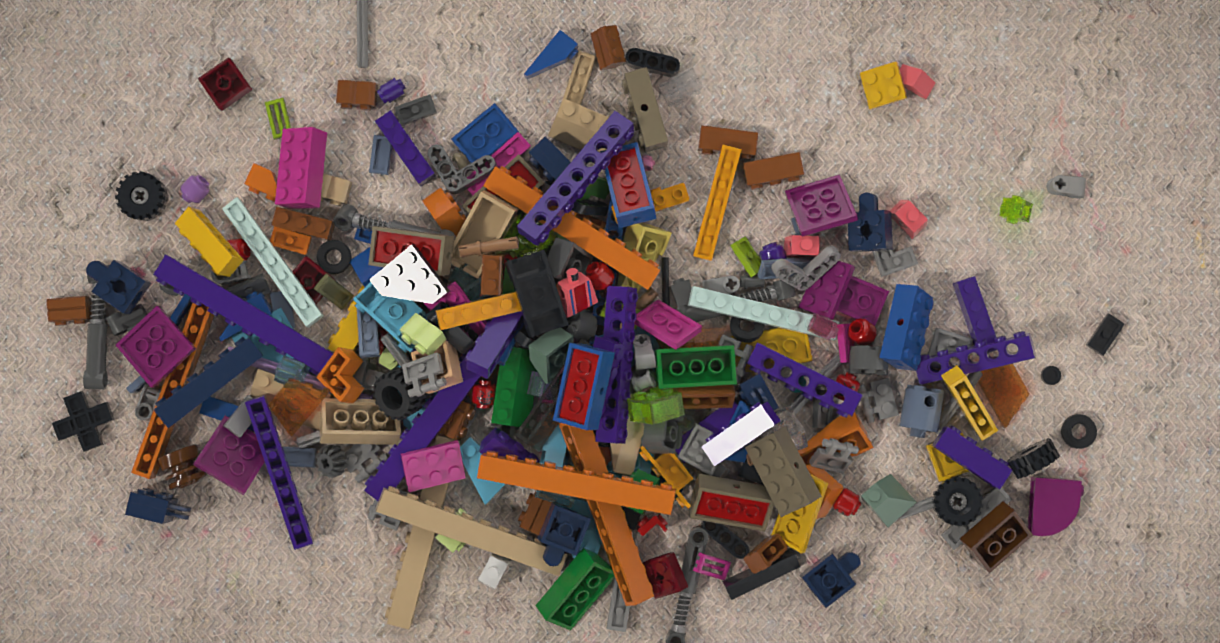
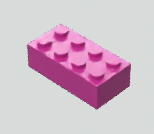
M314 127L282 130L275 198L276 205L288 209L320 208L327 132Z

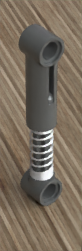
M344 204L333 219L334 225L342 231H347L354 227L372 231L373 226H385L454 236V240L456 239V235L446 229L439 232L396 220L386 223V220L382 222L381 219L376 220V217L374 219L371 216L367 218L366 215L363 217L350 204Z
M87 275L88 282L92 284V291L98 282ZM93 293L91 294L93 304L90 305L92 307V315L90 316L92 319L87 329L86 370L83 375V386L85 389L105 390L108 384V374L106 371L108 324H105L106 319L104 318L106 314L104 313L106 309L104 305L106 303Z
M778 280L765 289L762 287L761 290H752L750 293L746 292V294L735 295V293L729 295L757 302L762 301L764 303V300L777 299L780 301L794 297L796 292L793 286ZM688 305L675 308V310L695 322L725 315Z
M694 527L688 534L681 569L688 588L678 593L680 596L677 598L676 614H674L675 618L672 619L674 623L671 624V629H669L666 636V643H670L671 638L674 636L681 639L680 643H685V626H687L685 622L688 621L690 601L693 594H696L700 573L693 571V568H697L696 560L700 559L698 554L699 552L705 554L708 542V533L702 527ZM696 532H702L704 538L702 541L696 542L693 540V535ZM697 547L694 565H691L694 548Z

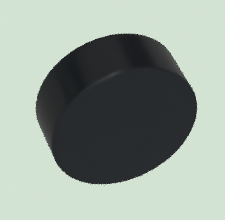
M1047 366L1041 371V380L1047 385H1055L1061 379V371L1055 366Z

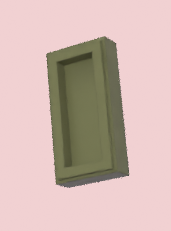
M325 274L314 287L317 292L341 310L354 297L350 291L328 274Z

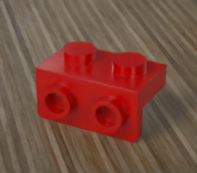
M653 513L650 517L644 516L638 522L637 531L644 536L658 524L666 532L668 530L666 527L668 523L661 514L657 516Z

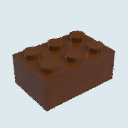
M1002 501L960 538V541L976 562L988 573H991L1030 539L1033 534L1016 511Z

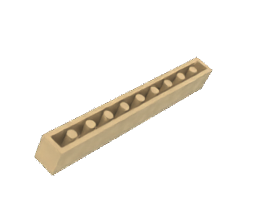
M437 435L436 439L432 440L430 446L455 440ZM449 483L422 489L421 495H417L419 496L418 500L425 502L426 499L436 502V506L443 508ZM415 525L412 526L411 532H407L405 543H408L407 549L402 551L400 562H403L402 568L397 570L395 580L398 583L396 588L392 589L390 599L393 600L392 605L387 607L385 618L388 619L387 624L408 630L411 628L435 540V532Z
M392 486L382 490L375 509L378 513L560 576L567 557L566 552L558 566H549L543 560V554L547 545L540 542L537 538L534 540L528 539L527 534L518 531L516 534L511 533L509 528L499 525L498 528L491 526L492 522L485 519L480 521L474 520L473 515L465 512L460 515L455 513L454 508L444 506V508L438 507L436 502L426 499L425 502L418 500L419 496L412 493H407V495L399 493L400 489Z

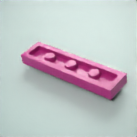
M517 132L491 156L500 169L501 166L505 167L518 154L522 156L531 148V145ZM488 161L485 162V167L490 168V163ZM473 171L467 179H473L476 176V171ZM488 177L467 190L474 195L483 187Z

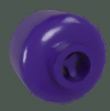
M777 242L762 246L763 249L759 253L761 260L787 259L783 246L777 244Z

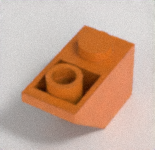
M253 163L244 184L249 186V191L258 195L260 192L267 194L265 198L275 202L277 188L275 173Z

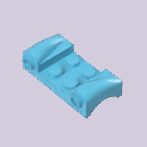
M370 282L353 298L357 303L355 307L362 313L366 311L400 342L398 346L405 353L408 351L410 353L413 352L415 345L412 343L408 345L404 342L399 329L415 313L427 320L426 313L412 300L381 296L372 282Z

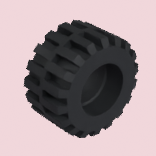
M397 367L380 376L373 387L375 391L373 397L376 398V405L380 407L379 410L384 412L386 417L390 416L392 420H402L419 411L426 402L427 393L420 397H409L408 390L413 388V384L408 385L405 383L402 367Z

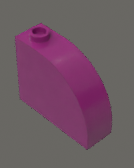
M1031 477L1027 528L1033 536L1057 534L1073 522L1079 511L1081 496L1084 494L1082 481Z

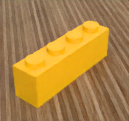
M188 206L175 222V225L179 228V233L190 241L189 244L192 248L199 251L200 257L212 266L211 270L216 275L230 277L244 261L201 210Z
M363 285L359 289L358 294L365 288ZM355 301L350 304L347 317H343L339 322L338 327L340 329L336 335L332 334L328 341V344H330L328 349L333 352L338 347L352 349L356 352L359 347Z
M958 365L942 374V379L978 437L983 441L997 432V427L967 376Z

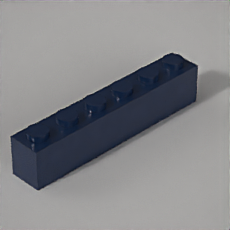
M244 337L240 338L234 343L235 348L231 351L227 348L218 355L220 357L218 361L213 363L211 360L202 367L205 371L199 375L194 373L187 379L189 383L184 387L181 385L177 386L171 391L172 396L168 399L163 397L155 403L157 406L154 409L155 413L168 428L263 356L249 337L247 339Z

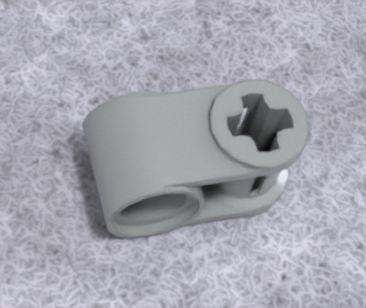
M1058 175L1050 179L1046 187L1048 192L1053 195L1084 198L1086 178Z
M247 260L243 261L230 277L226 276L223 280H218L217 275L213 271L211 273L212 279L222 285L248 280L251 278V275H248Z
M735 276L718 277L702 281L704 289L725 294L735 293L740 287L739 279ZM730 279L737 283L733 290L730 287H726Z
M646 334L636 335L633 341L636 370L656 368L654 350H652L650 337Z
M634 365L632 384L637 393L642 392L645 388L657 385V377L653 368L636 370Z
M147 383L144 385L135 408V415L138 419L150 421L155 403L161 392L160 389L151 388ZM145 407H148L150 410L147 417L142 415V410Z

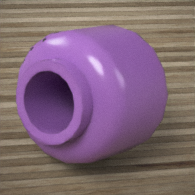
M191 175L180 187L182 198L188 203H200L209 193L208 181L200 175Z

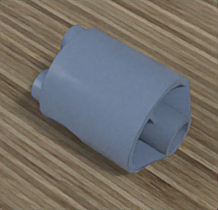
M907 385L899 426L911 428L909 436L925 438L926 431L938 433L944 390Z

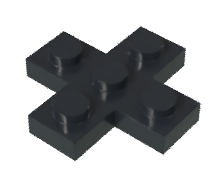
M83 391L64 397L63 400L70 416L52 423L58 441L77 435L83 452L104 445L97 427L115 420L109 403L104 402L89 408Z

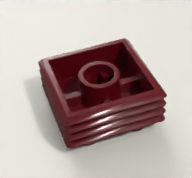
M229 57L198 78L217 108L221 111L252 91L251 86ZM223 81L229 82L227 88L222 87Z
M305 256L292 272L317 305L323 298V295L317 292L314 287L328 273L312 259ZM306 279H313V285L311 287H306Z
M674 552L648 559L642 563L645 566L647 578L652 585L655 599L675 594L688 588L687 581Z

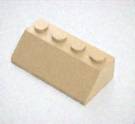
M563 98L548 137L582 150L609 117ZM612 134L610 137L617 138L619 135ZM601 148V149L598 150V152L603 151V150H606V149H605V148Z
M258 369L250 394L252 398L265 395L272 414L316 430H320L321 399L334 398L333 394L262 369Z
M322 398L320 443L398 445L401 436L400 420H392L390 416L386 417L384 412L379 410L380 407L376 405V399H357L353 404L340 402L336 398Z

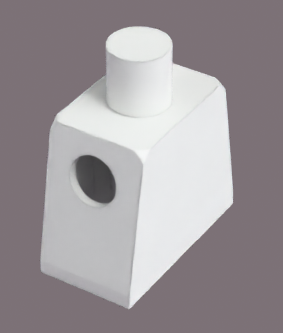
M492 553L478 582L495 590L511 559Z

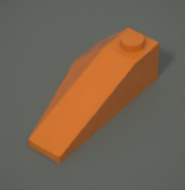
M855 412L852 417L849 415L847 418L843 416L837 417L797 450L805 465H809V460L818 448L826 449V447L822 446L823 439L829 440L833 438L837 439L838 442H849L853 446H857L859 448L858 453H851V457L874 447L860 418Z

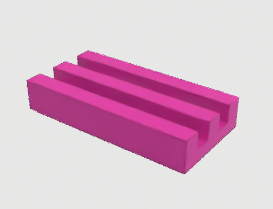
M838 324L836 326L841 363L850 362V346H854V341L848 335L850 324Z
M699 552L698 556H700V559L696 560L698 565L697 568H693V571L725 580L731 562ZM705 559L725 564V567L707 563ZM702 567H709L712 569L722 571L723 573L722 575L707 570H703Z

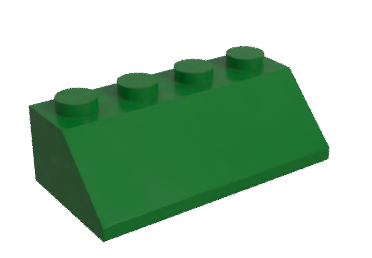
M734 345L678 348L677 350L657 349L654 351L656 361L655 372L659 389L737 384Z
M513 347L505 365L499 366L491 423L530 428L538 371L530 361L529 349Z
M583 548L535 606L546 621L571 631L615 578L611 565L596 553Z

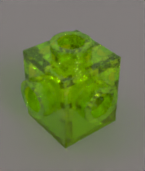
M1020 196L1003 197L999 216L1005 218L1006 222L1011 224H1017L1018 221L1029 223L1033 204Z

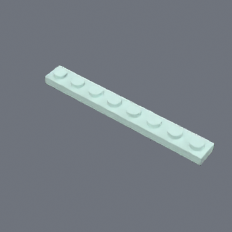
M236 197L222 209L305 326L309 328L324 316L242 201Z
M696 286L691 288L688 306L833 341L837 338L836 326L840 322Z

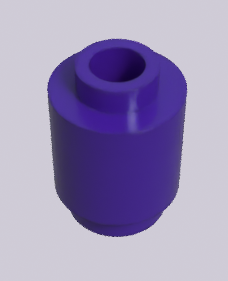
M394 77L381 85L377 93L384 104L387 102L391 103L405 94L403 90L406 87L401 79L396 80Z

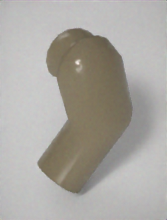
M463 153L453 154L452 160L456 162L459 170L469 165Z

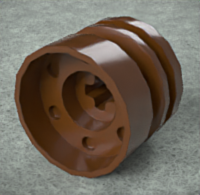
M197 444L181 448L157 459L162 471L172 470V474L165 478L166 481L175 478L176 482L168 485L169 490L185 488L199 482L208 475L204 471L198 472L197 469L199 468L193 465L194 460L200 455Z

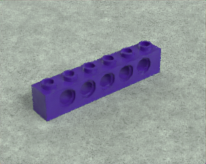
M1025 331L1014 333V337L1010 338L999 336L989 343L983 340L976 342L975 346L972 347L962 345L956 347V350L951 352L945 349L938 351L937 355L934 356L929 354L921 355V362L916 371L919 384L943 380L941 375L955 367L950 362L952 357L960 360L958 367L964 374L1034 359L1036 352L1031 333L1025 334ZM1011 343L1017 345L1018 351L1015 353L1010 352L1007 345ZM995 348L998 350L999 355L991 357L988 350ZM977 353L979 361H972L969 358V354ZM932 362L940 363L941 370H934L931 366Z
M758 342L747 362L751 366V371L757 374L763 372L768 375L767 379L775 383L779 380L785 383V388L793 392L797 389L803 392L801 396L811 401L815 398L820 401L819 405L827 409L833 407L837 409V414L845 418L848 415L853 416L863 397L862 394ZM768 359H772L775 362L774 367L771 369L764 367V362ZM784 368H790L792 374L790 377L784 378L781 376V371ZM803 376L809 378V384L804 387L798 383L799 379ZM819 385H824L827 388V392L824 395L816 393V388ZM842 394L845 398L844 402L836 404L833 401L834 396Z

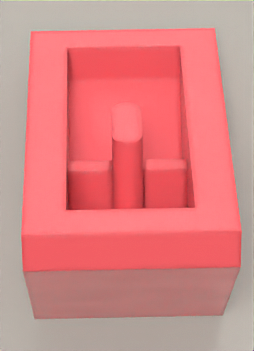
M902 64L900 73L904 88L926 100L935 82L922 69Z

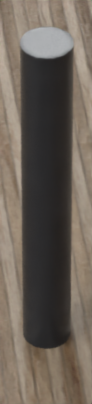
M662 257V302L670 306L669 257Z

